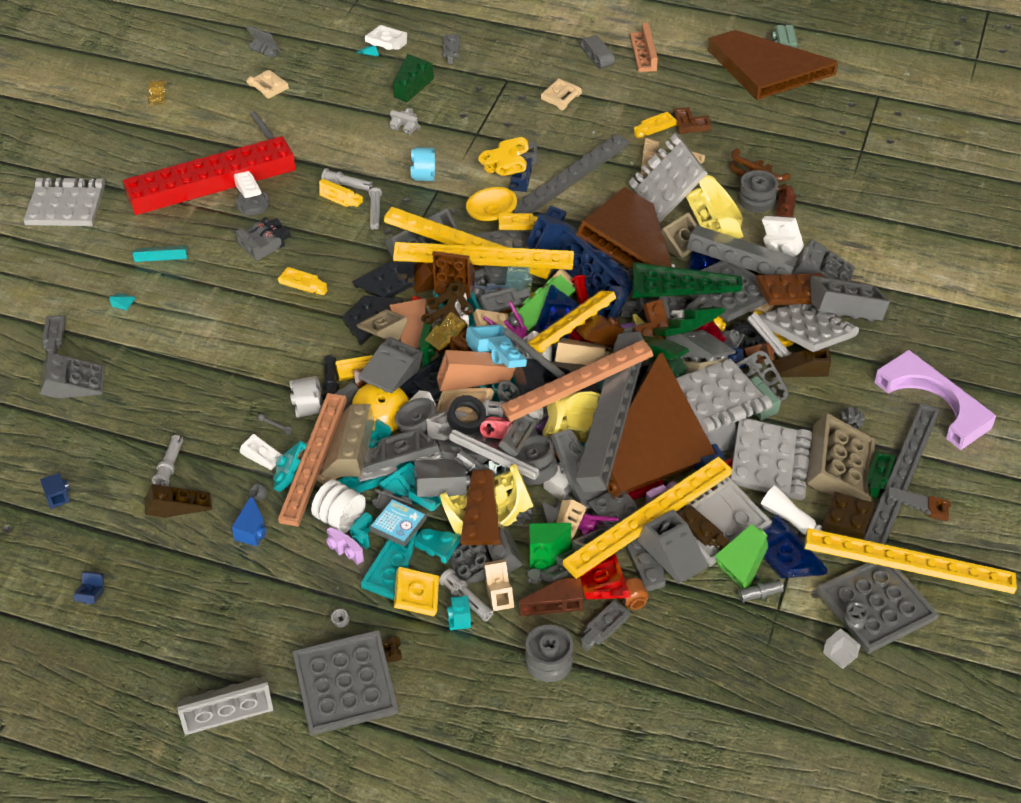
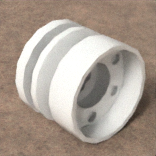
M331 479L317 492L311 511L315 518L320 519L324 523H329L334 529L347 533L350 531L354 521L362 516L366 501L362 494L349 489L337 480Z

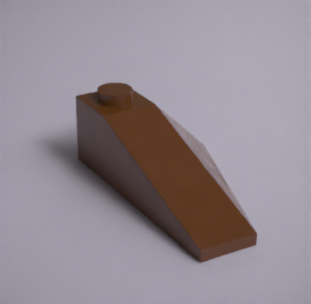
M568 307L567 312L570 313L574 309ZM600 315L589 317L585 320V323L575 328L585 340L613 349L618 334H622L624 328L619 324V320L611 316L606 318Z

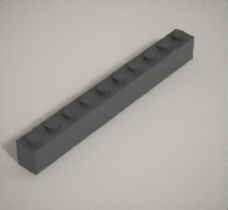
M640 331L618 334L617 340L614 343L613 353L644 340ZM642 362L605 378L602 384V392L598 398L597 409L593 414L592 426L589 428V436L585 442V450L580 459L579 470L576 473V482L580 485L583 492L607 490Z

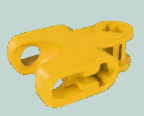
M523 137L505 140L499 143L497 149L482 152L478 159L484 165L486 173L496 172L501 176L520 173L526 170L527 163L519 155L528 151L529 144Z

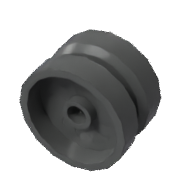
M761 170L745 173L740 183L738 198L740 205L752 212L771 210L775 206L777 178L773 174Z
M417 398L407 402L396 413L395 422L402 433L419 428L424 434H427L426 419L438 414V410L434 402L429 398Z
M530 435L515 458L539 469V475L536 480L522 475L524 483L531 485L541 484L554 477L558 471L554 445L550 438L546 436Z
M542 625L532 630L525 641V660L529 674L544 682H555L566 677L573 666L574 647L570 633L556 625Z

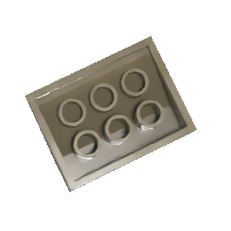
M828 413L825 414L813 425L807 485L822 493L833 495L834 491L869 501L871 497L870 486H867V476L874 459L875 439Z

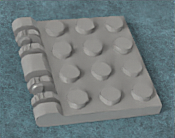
M676 133L670 137L672 142L669 140L665 142L667 147L672 150L669 154L662 148L658 150L664 159L655 153L647 161L654 170L652 171L647 165H644L642 168L648 176L644 178L641 173L637 172L635 174L636 178L632 177L628 181L638 195L654 204L659 222L708 174Z
M36 178L35 189L24 217L25 225L93 226L105 188V180L97 178L95 181L94 178H90L88 187H85L84 178H80L79 181L77 178H64L63 183L61 178H57L55 187H52L51 178H46V180L45 178Z
M792 304L758 315L770 330L812 352L853 338L859 332V328L849 322L841 323L840 318L830 313H819L816 308H813L812 304Z
M731 358L676 378L705 433L719 429L721 422L724 425H729L731 422L734 423L750 417L753 414V410L756 413H760L772 408L770 398L767 395H763Z
M747 418L738 421L730 479L737 486L766 493L775 485L788 498L804 500L807 486L805 480L808 476L809 467L808 457H810V453L806 449L811 447L812 432L805 429L794 430Z
M729 477L713 486L714 491L710 488L682 507L684 509L689 504L724 533L723 536L729 540V543L751 524L757 529L761 528L764 531L772 523ZM679 509L676 513L679 514L682 510ZM695 538L708 566L710 567L715 564V555L720 551L713 545L705 546Z

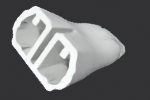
M775 485L761 502L763 509L789 521L804 535H806L808 528L822 531L821 525L817 526L812 517L799 509Z

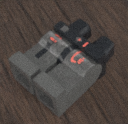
M265 217L261 219L262 222L255 223L253 227L245 231L242 228L236 231L238 244L255 261L274 252L279 247H284V240L291 237L289 229L286 226L282 228L277 218L269 221Z

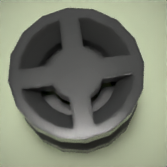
M860 602L850 603L846 608L844 622L847 627L855 630L863 628L868 616L867 607Z

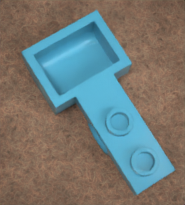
M501 324L467 327L466 341L473 352L491 353L494 364H505L508 368L526 366L527 359L513 346V341L504 335L506 329Z

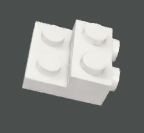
M380 25L365 36V42L371 43L374 46L384 47L387 50H398L407 44V32Z
M765 216L762 219L766 231V236L763 238L766 248L796 257L801 252L804 244L796 218Z

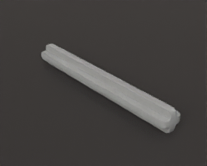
M452 430L449 435L451 441L507 468L516 464L520 474L536 480L539 475L538 468L464 433Z

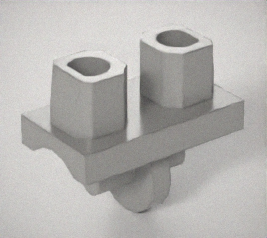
M408 107L405 111L401 110V112L392 110L390 113L392 118L390 121L391 129L397 131L402 125L404 126L403 131L406 134L412 135L414 130L419 131L421 126L418 125L417 115L413 114L412 108Z

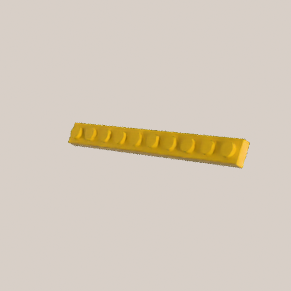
M391 207L384 217L385 223L448 245L508 248ZM513 267L544 279H548L553 270Z
M395 242L393 255L394 261L433 263L432 252L436 251L470 256L472 265L573 270L574 251Z
M717 457L564 559L563 566L577 579L638 538L647 523L672 510L678 511L730 476L732 469L720 457Z
M810 528L806 531L805 549L1012 594L1017 589L1016 573Z

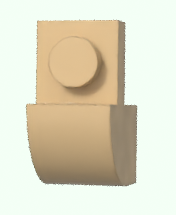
M505 559L484 563L486 589L493 611L514 608L512 587L508 581Z

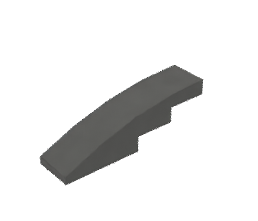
M666 296L670 314L672 310H684L692 303V299ZM641 297L638 298L637 302L627 300L619 313L620 317L632 318V314H637L641 319H646L643 304L657 300V298Z
M603 526L573 540V549L556 556L557 564L540 571L541 578L549 583H553L559 579L572 576L563 566V560L608 531L609 528Z

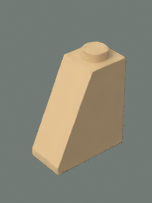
M561 338L558 342L555 361L589 365L608 356L609 352L606 351V346Z

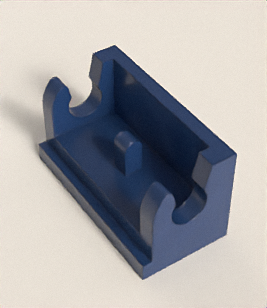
M532 158L525 159L527 163L525 171L512 174L509 190L527 192L532 172Z

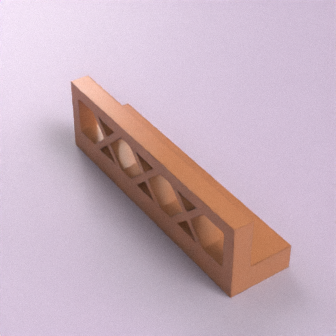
M642 23V32H630L638 72L657 71L658 58L649 23Z

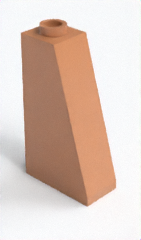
M425 298L390 305V311L407 317V323L399 341L419 350V341L423 328L421 317L427 313Z
M446 350L437 375L439 390L449 391L511 381L516 367L508 368L505 364H494L491 353Z

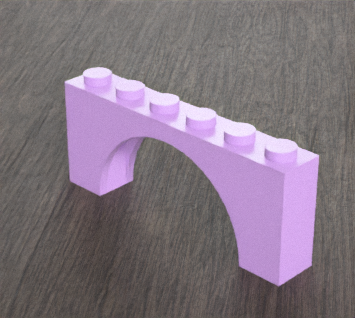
M910 350L877 370L875 384L888 394L898 389L918 388L930 391L943 398L951 406L956 417L954 423L949 427L946 439L960 450L992 429L996 418L994 413Z

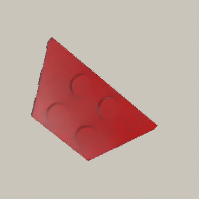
M615 553L580 576L586 599L631 597Z

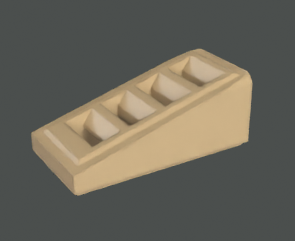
M563 500L556 523L572 524V542L586 507L574 500Z

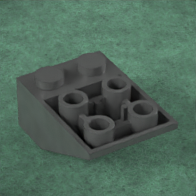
M811 239L799 253L793 274L822 273L825 278L851 282L855 267L824 247L821 243Z
M691 330L683 334L666 337V340L689 349L688 353L675 360H685L687 357L690 358V361L702 360L701 358H705L706 361H717V359H726L728 355L736 353L734 349L704 330Z
M390 337L380 345L358 378L382 389L384 392L392 394L419 371L423 352Z
M48 352L42 366L40 395L58 399L101 395L103 393L104 365Z
M674 510L644 526L637 541L679 584L708 568V564L688 524Z
M501 523L500 536L502 538V545H461L455 549L450 557L455 575L460 580L466 581L467 585L486 580L484 563L505 559L507 573L523 565L511 533Z

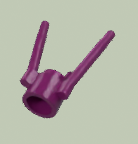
M509 301V305L520 327L518 325L513 327L507 320L504 321V324L523 339L525 336H528L526 333L528 328L523 324L512 301ZM483 317L490 325H497L488 317Z
M585 513L578 529L582 530V535H586L591 531H595L598 524L604 525L602 521H619V518Z

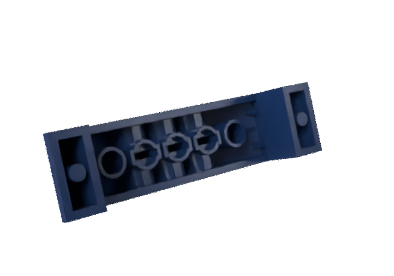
M540 214L525 242L530 249L574 251L573 270L565 271L572 278L578 275L586 277L585 286L590 297H593L600 291H614L616 299L610 302L609 306L597 311L596 315L606 318L611 316L617 319L632 291V283L625 271L608 254L576 235L578 229L559 219Z

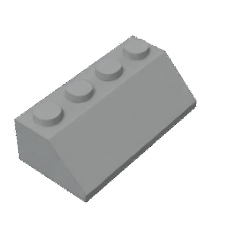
M266 677L253 678L247 682L232 684L222 689L210 690L204 694L188 696L176 701L185 735L273 711Z

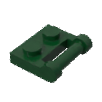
M425 323L423 324L419 341V350L423 352L421 369L430 363L431 356H435L436 350L431 342L435 333L431 330V324Z

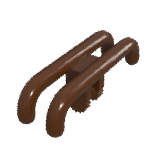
M737 148L731 153L733 160L730 162L729 168L741 177L747 172L736 166L738 163L750 168L749 172L754 170L767 171L773 174L779 182L790 178L789 173L778 175L771 172L773 166L770 164L762 167L764 164L762 160L753 163L740 157V150ZM788 185L778 186L777 193L783 192L784 188Z

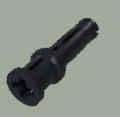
M327 355L324 358L325 381L322 383V389L324 390L323 401L327 393L335 394L339 389V383L336 380V358L333 355Z

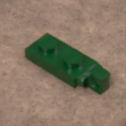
M875 453L867 476V486H870V497L878 498L880 488H886L895 464L896 455Z

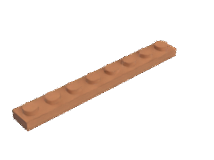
M641 340L502 404V410L508 420L512 422L652 357V350L644 340Z
M327 393L278 518L280 524L299 527L345 408L346 396Z

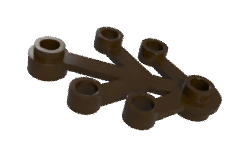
M460 281L452 282L448 286L447 291L437 298H428L427 305L430 309L438 308L439 304L448 300V303L432 314L425 313L421 317L423 324L432 325L435 320L443 316L438 332L433 335L431 340L434 347L439 350L444 349L448 344L445 334L451 316L459 332L464 331L468 327L455 308L456 301L458 300L461 304V311L464 315H470L473 312V307L464 297L465 286Z

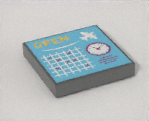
M391 499L370 525V531L405 547L426 521L427 514Z

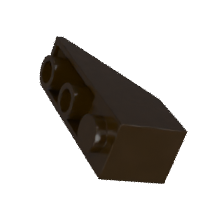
M829 347L815 352L805 349L772 362L781 377H828L831 356ZM771 371L772 377H776V374Z
M152 484L144 499L145 515L167 518L212 509L211 495L208 492Z

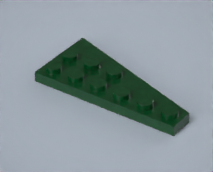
M633 262L632 267L633 298L741 292L743 286L742 276L636 262Z

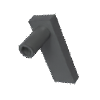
M529 414L514 420L498 445L500 448L498 450L515 457L520 452L537 421ZM492 460L494 464L500 465L499 463Z

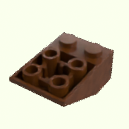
M433 251L435 294L445 293L452 282L460 281L465 286L467 298H471L475 286V270L470 256Z

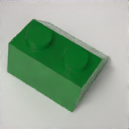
M571 523L529 524L530 569H547L557 564L556 556L571 550Z

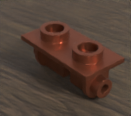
M791 186L785 187L783 193L779 194L776 216L793 218L797 195H793L794 190Z

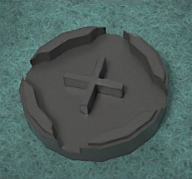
M264 191L260 195L245 198L240 193L239 197L235 200L237 210L244 215L250 216L265 212L270 205L269 196Z

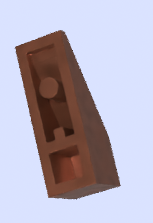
M571 577L559 579L519 600L520 617L583 611L584 596L580 577L577 579Z

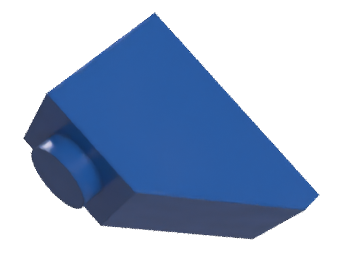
M250 497L233 524L232 531L234 540L257 547L260 540H263L266 535V528L254 498Z

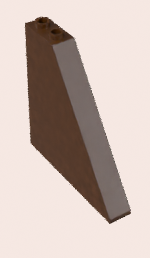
M738 30L709 38L708 51L756 100L834 76L837 72V60Z
M627 187L622 188L585 218L576 234L630 269L633 267V262L672 267L654 204Z
M660 353L650 363L632 396L607 487L613 499L691 470L701 462L700 459L702 457L716 454L663 353Z

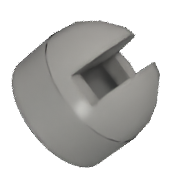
M337 609L332 613L331 621L336 627L343 628L349 623V615L344 609ZM342 616L343 621H340L338 617Z

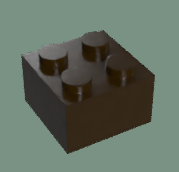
M834 491L822 531L864 540L875 503Z

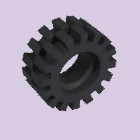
M744 320L742 324L738 322L737 325L733 326V329L738 331L739 334L753 337H743L738 346L739 349L764 343V339L750 322L746 323V320Z

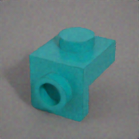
M376 420L375 430L372 431L368 448H375L381 439L390 437L391 427L381 420Z
M367 512L360 518H357L350 527L351 538L365 549L370 547L368 533L370 532V525L373 523L372 515Z

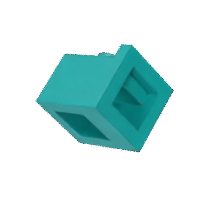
M468 595L451 597V606L447 607L450 630L471 628Z

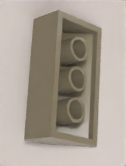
M351 404L342 413L325 458L321 473L322 477H355L362 475L374 426L371 404Z

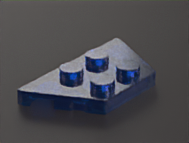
M551 285L534 331L538 333L543 332L579 305L554 285ZM566 334V335L562 336L561 338H567V339H568L569 334Z
M776 515L771 526L765 531L768 536L766 538L768 549L763 558L781 578L826 575L828 568L811 550L805 549V543L779 515Z

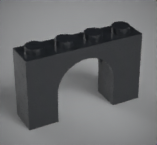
M527 359L525 367H516L514 371L520 396L545 385V381L558 379L535 359ZM550 361L564 372L565 375L587 366ZM597 382L579 390L601 394Z

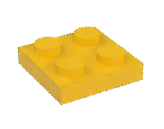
M399 567L396 571L394 608L435 616L437 613L439 576Z

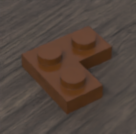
M689 107L673 109L679 134L711 131L712 125L709 116L692 117Z
M662 299L643 304L648 323L632 327L633 332L640 331L643 336L664 338L663 336H654V328L669 326Z

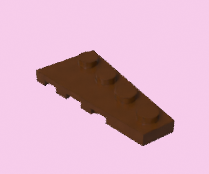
M492 469L472 470L460 538L462 545H502L500 522L498 520V504L496 502L495 476Z

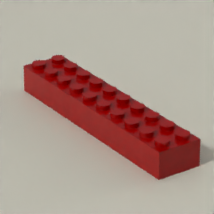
M280 136L123 180V185L134 214L139 215L235 188L234 174L250 171L255 181L295 171L296 168L294 154L284 137Z

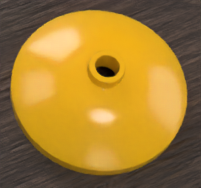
M486 188L476 192L468 199L466 209L472 218L479 221H497L499 213L513 212L517 206V197L513 191L507 188Z
M366 384L357 391L352 404H371L374 417L372 431L375 430V421L381 420L391 427V432L399 429L395 422L396 413L409 400L400 388L391 394L384 392L374 385Z

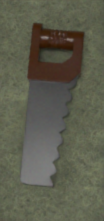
M889 487L888 499L892 498L893 501H898V503L909 505V507H914L916 510L920 509L921 512L925 511L931 518L942 521L949 520L950 501Z

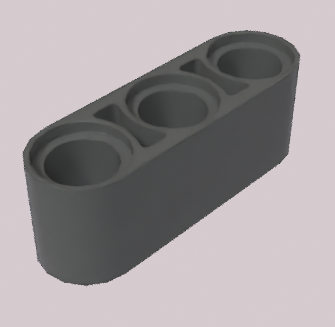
M597 35L581 39L583 51L597 68L600 69L614 65L613 53Z

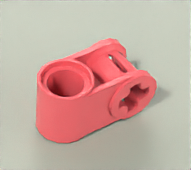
M490 416L481 424L480 432L487 438L502 439L512 422L508 418ZM489 423L491 424V427L494 428L492 431L490 430V427L487 426Z

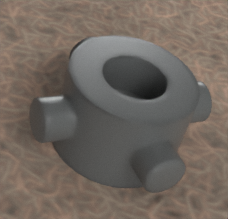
M527 570V582L532 584L542 582L540 578L541 570Z

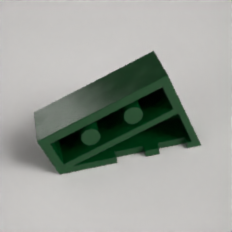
M407 54L393 81L394 98L407 103L434 79L433 63Z

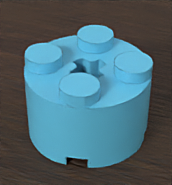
M415 147V149H411V159L414 162V166H411V179H414V181H435V148Z

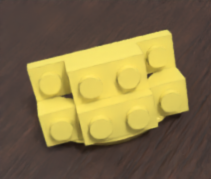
M706 175L699 182L700 188L689 192L686 196L698 225L738 239L744 237L741 231L743 217L739 208L713 176Z
M579 391L547 405L549 419L542 431L543 436L551 438L550 436L571 429L580 443L587 441L589 428L593 422V414L596 412L598 398L601 394Z
M516 464L509 466L510 471L495 476L498 520L503 526L511 525L517 521L516 516L519 512H524L533 507L523 476L520 474ZM469 487L467 488L466 495L448 497L447 492L440 494L444 510L455 534H460V536L465 510L462 509L467 504ZM512 489L509 495L507 490Z

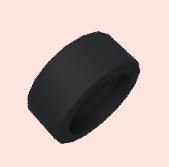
M462 395L454 399L447 413V421L450 427L466 435L479 431L486 417V409L483 403L469 395ZM460 407L471 408L478 416L477 421L474 423L460 421L455 415L456 409Z

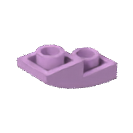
M331 527L327 529L328 538L326 541L331 550L335 549L338 555L345 553L347 558L352 559L356 565L364 562L363 549L356 541L337 529Z

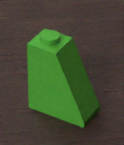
M753 524L715 555L717 565L742 589L750 587L768 549L767 534L761 528L757 529Z

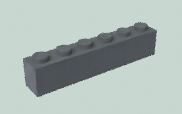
M698 225L692 231L687 247L689 250L764 275L793 274L798 260L796 257Z

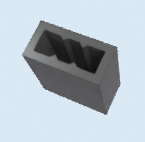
M449 459L414 460V480L417 497L440 496V494L447 492L448 496L466 495L467 487H470V475H468V469L456 460Z

